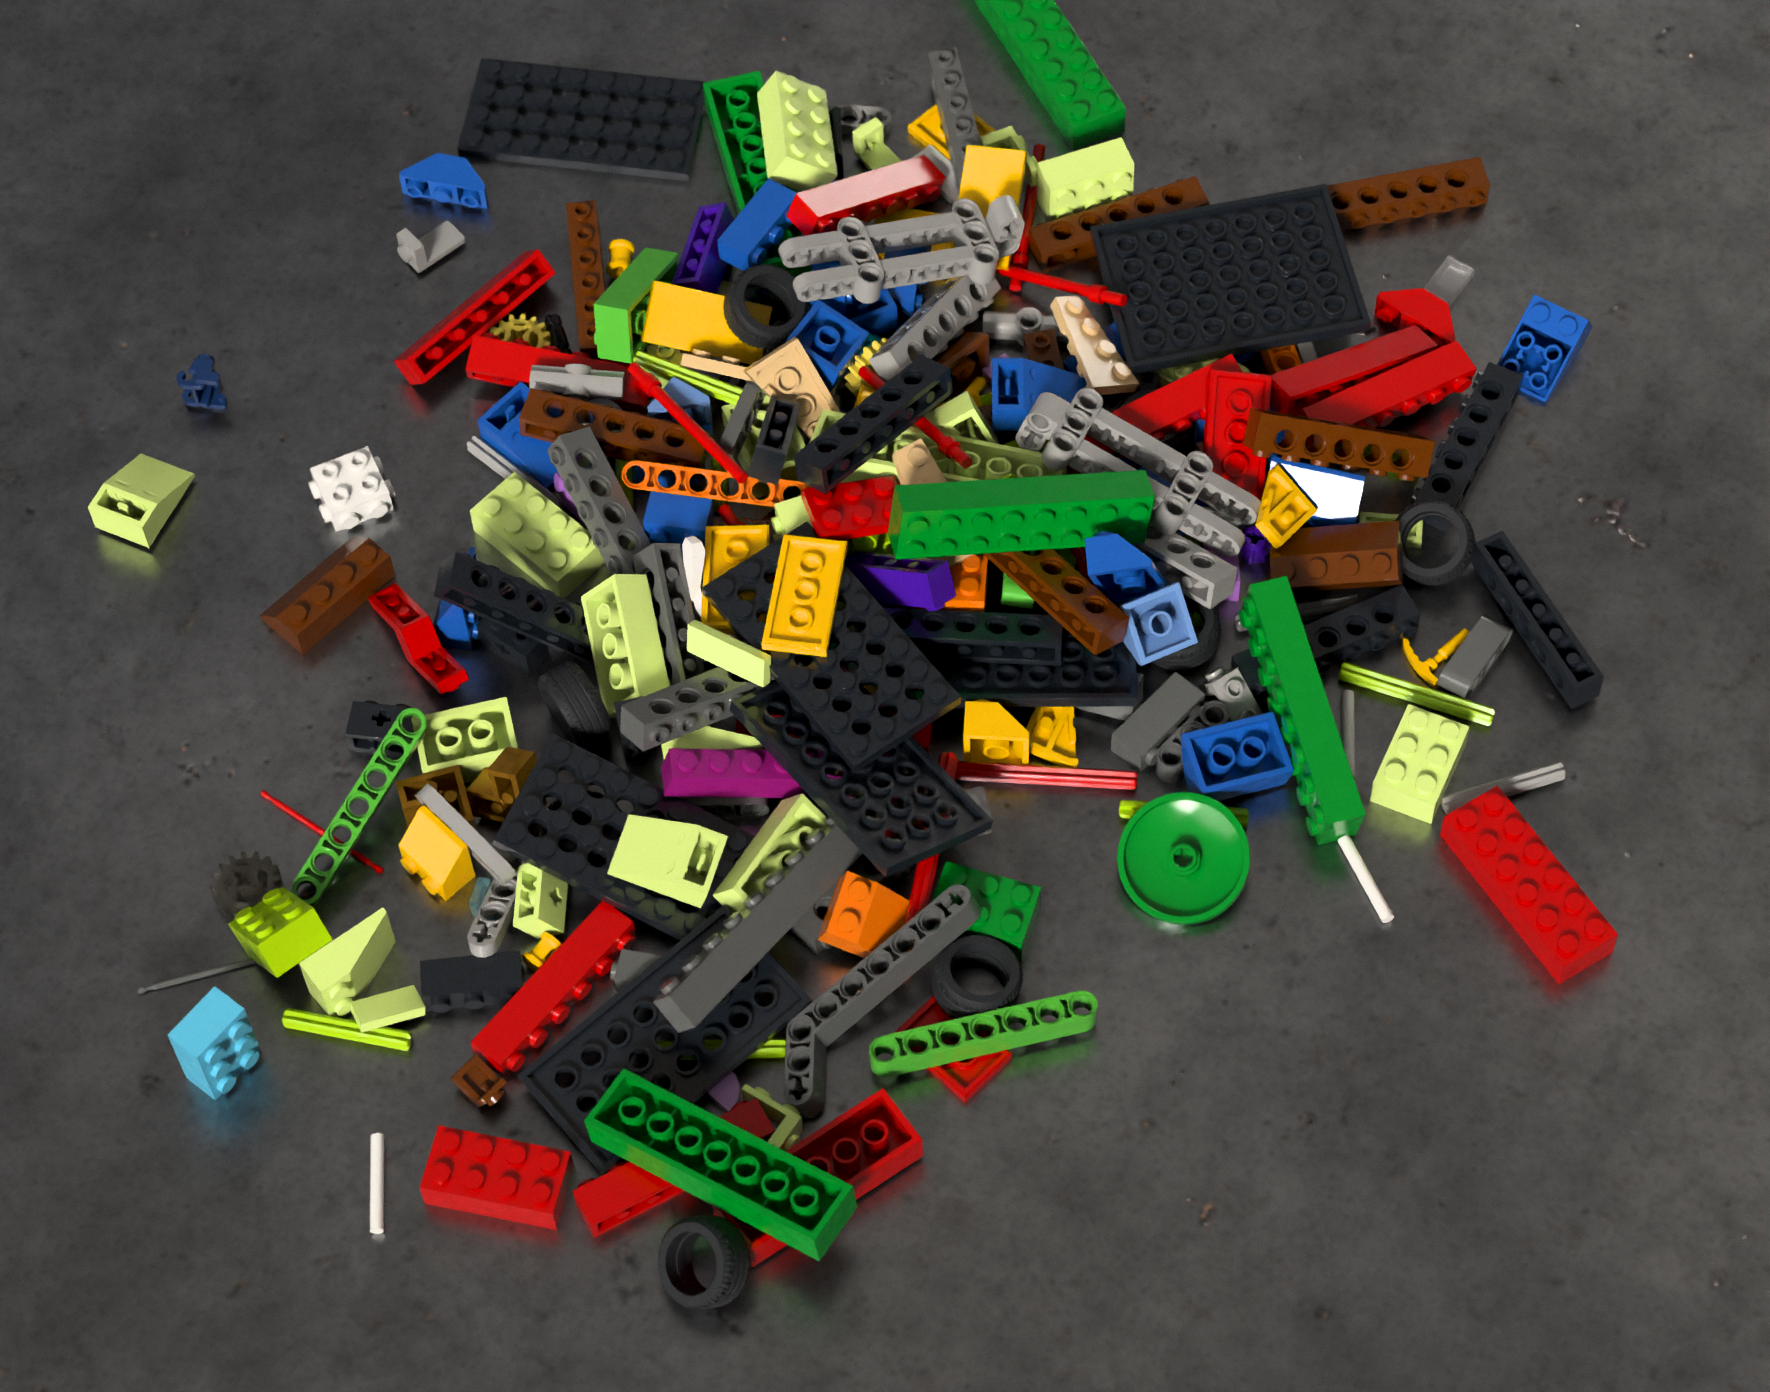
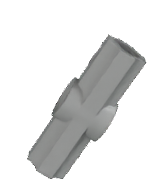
M1033 307L1022 308L1017 313L984 311L983 333H986L989 339L1017 340L1019 344L1024 346L1023 334L1054 329L1057 342L1069 343L1068 337L1061 333L1054 314H1041L1039 310Z
M567 364L565 367L532 365L530 388L549 390L557 395L569 398L577 397L584 401L590 398L623 400L624 372L592 370L591 367L582 364Z

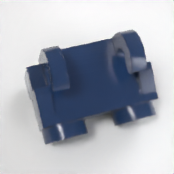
M200 354L197 358H194V362L189 368V373L193 374L191 380H184L186 378L185 371H180L177 374L176 380L178 385L185 389L182 393V398L186 405L214 409L227 408L226 395L220 394L221 377L216 372L214 366L215 358L213 356Z

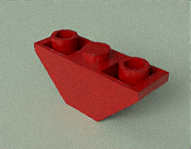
M1424 288L1380 292L1377 295L1374 314L1383 322L1390 323L1400 330L1416 325L1438 345V348L1455 341L1456 338L1448 303Z

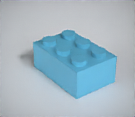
M215 986L167 1035L186 1078L215 1101L222 1093L225 1094L233 1088L236 1079L245 1069L253 1067L262 1053L245 1009Z

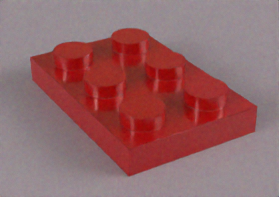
M894 475L839 483L826 494L814 488L802 489L801 499L817 538L846 540L888 533L894 488L897 482Z

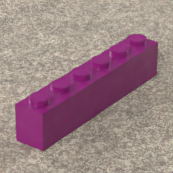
M669 748L661 767L664 796L790 798L803 793L807 798H811L767 750ZM807 754L808 756H810V757H812V758H820V757H821V756H814V755H811V754ZM829 774L827 775L828 777L833 778V779L841 778L840 776H837V777H836V776H831V775H829Z

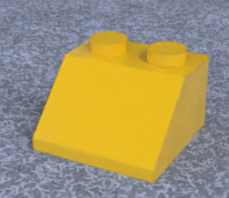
M984 699L965 701L964 761L1029 765V732L998 702H990Z
M425 805L420 807L399 843L402 856L400 862L410 874L413 875L416 872L423 879V885L432 895L438 893L447 901L475 877L469 849Z

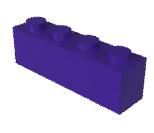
M726 202L700 206L698 208L672 281L673 285L713 294L718 293L728 263L719 259L717 240L735 220Z
M854 551L846 556L845 565L876 601L883 606L896 604L903 605L904 608L921 607L926 608L927 611H936L942 609L946 602L956 597L947 560L929 558L895 559V556L891 554Z

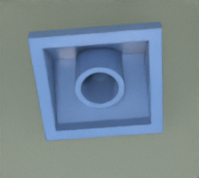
M673 376L663 389L700 427L709 422L713 426L709 396ZM655 398L648 405L650 418L658 420L667 419L681 425Z
M1179 582L1172 583L1120 605V609L1129 617L1123 642L1141 666L1198 643Z

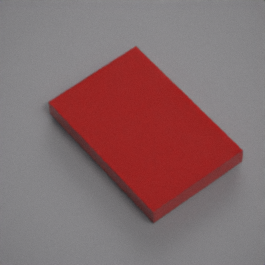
M933 995L894 1033L945 1022L954 1018L941 1009ZM986 1030L976 1033V1035L982 1038L991 1035ZM948 1038L943 1042L947 1045H954L959 1041L954 1038ZM919 1045L912 1047L910 1050L920 1053L926 1048ZM1003 1050L927 1069L966 1103L1012 1059V1053L1009 1050Z

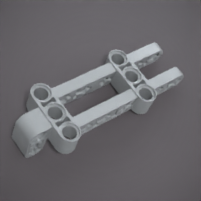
M1001 196L990 203L985 219L979 206L974 201L959 199L953 203L951 212L864 226L859 219L846 217L839 221L837 231L787 239L779 246L778 251L783 264L789 268L837 260L841 264V267L810 271L797 276L792 284L800 301L811 302L818 299L823 300L854 295L858 301L869 304L879 299L881 290L966 275L975 283H990L994 280L999 258L1009 256L1018 250L1025 222L1015 200L1011 196ZM946 242H954L955 248L879 260L877 256L880 253Z
M1080 389L1071 403L1049 392L1041 393L1016 434V442L1022 449L1038 452L1046 439L1049 440L1041 457L1043 463L1054 471L1064 470L1067 466L1082 474L1137 470L1085 440L1084 437L1087 434L1171 483L1168 488L1148 476L1155 495L1151 514H1153V526L1157 531L1165 535H1171L1179 529L1222 555L1233 557L1239 554L1245 542L1243 532L1194 502L1198 498L1237 522L1247 525L1253 524L1257 520L1261 502L1251 493L1212 472L1213 463L1209 456L1200 451H1194L1186 457L1102 408L1103 399L1094 389Z

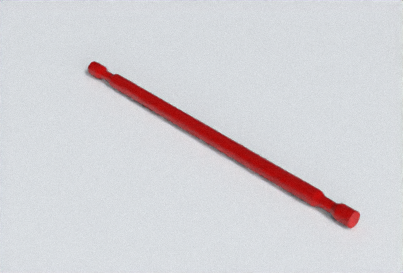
M265 790L260 793L262 797L269 799L273 804L323 836L326 830L279 799L270 796ZM333 835V840L339 844H344L343 841H341ZM355 849L351 851L350 854L373 867L378 873L382 874L384 872V868L374 864Z

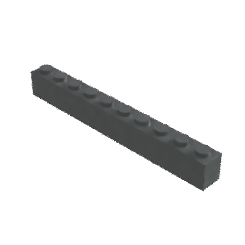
M850 795L847 796L848 798L854 800L861 799L860 797H852ZM829 816L825 818L827 824L822 829H816L806 837L805 842L807 844L802 850H795L785 859L784 862L787 865L782 870H776L765 879L764 883L766 886L763 890H758L751 894L744 901L746 907L740 913L737 911L723 922L725 928L719 934L715 933L702 944L704 950L699 955L695 954L688 958L681 965L683 971L677 977L669 978L660 986L661 994L653 1003L678 1033L695 1028L863 854ZM866 816L868 819L873 820V821H878V820H880L879 818H872V817Z

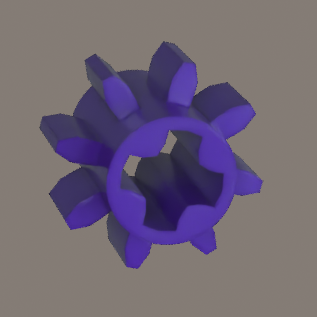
M1244 526L1245 542L1238 554V558L1244 557L1250 565L1260 561L1265 563L1267 553L1270 554L1271 543L1256 526L1249 528Z

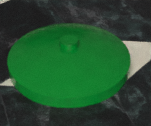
M1191 792L1163 795L1142 806L1125 826L1117 851L1119 876L1132 901L1151 917L1175 925L1202 923L1226 911L1243 891L1250 870L1251 858L1248 840L1243 827L1235 815L1220 802L1208 796Z

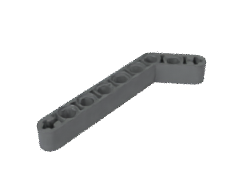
M957 884L946 889L788 1023L786 1028L784 1096L787 1102L799 1111L800 1116L803 1118L815 1117L824 1107L826 1047L979 919L981 906L966 886ZM940 924L936 929L932 930L934 926ZM914 946L911 950L907 951L909 947ZM886 967H888L885 972L881 973V971H882L883 969H885ZM862 989V990L860 991V993H858L857 995H855V993H856L858 990ZM810 1032V1034L803 1039V1037ZM809 1063L805 1069L801 1070L803 1066Z

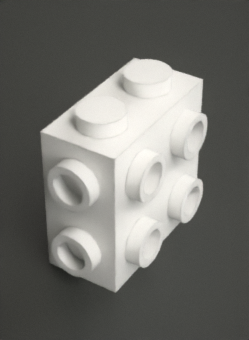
M368 446L310 468L313 478L312 481L308 482L314 499H321L323 504L319 505L322 517L325 523L331 521L335 532L351 529L361 522L382 517L387 512L394 510L391 498L395 497V492L389 479L383 480L381 474L385 472L379 456L373 457Z

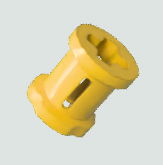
M624 239L613 240L608 245L610 262L606 265V273L615 279L630 265L631 257L635 253L633 243Z
M543 932L540 935L541 940L529 953L525 952L522 955L523 962L534 972L561 946V943L547 932Z

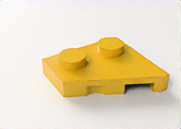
M1276 465L1268 472L1255 524L1275 549L1283 545L1317 511L1314 505L1279 465Z
M1074 707L1035 708L1026 727V730L1029 732V753L1057 766H1078L1075 750L1076 729L1073 726Z

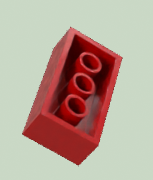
M438 1125L419 1188L425 1204L557 1230L575 1166L571 1151Z

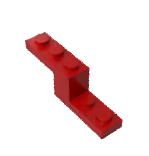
M396 583L368 597L372 608L394 629L407 661L440 694L454 691L462 683L469 680L466 670L441 646L429 615Z

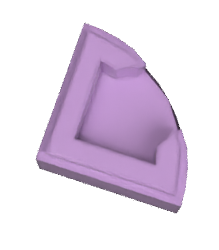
M733 1071L706 1093L725 1113L729 1112L738 1103L740 1097L739 1082Z

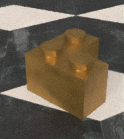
M506 747L489 768L485 767L466 790L474 817L504 822L537 762L535 752ZM546 798L543 800L544 806L547 804Z
M459 765L395 781L407 827L411 824L418 809L423 806L415 797V794L428 783L476 830Z

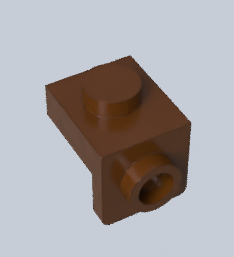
M477 1054L473 1055L449 1078L477 1108L486 1103L492 1106L505 1093L501 1088L508 1082L504 1077L499 1078Z

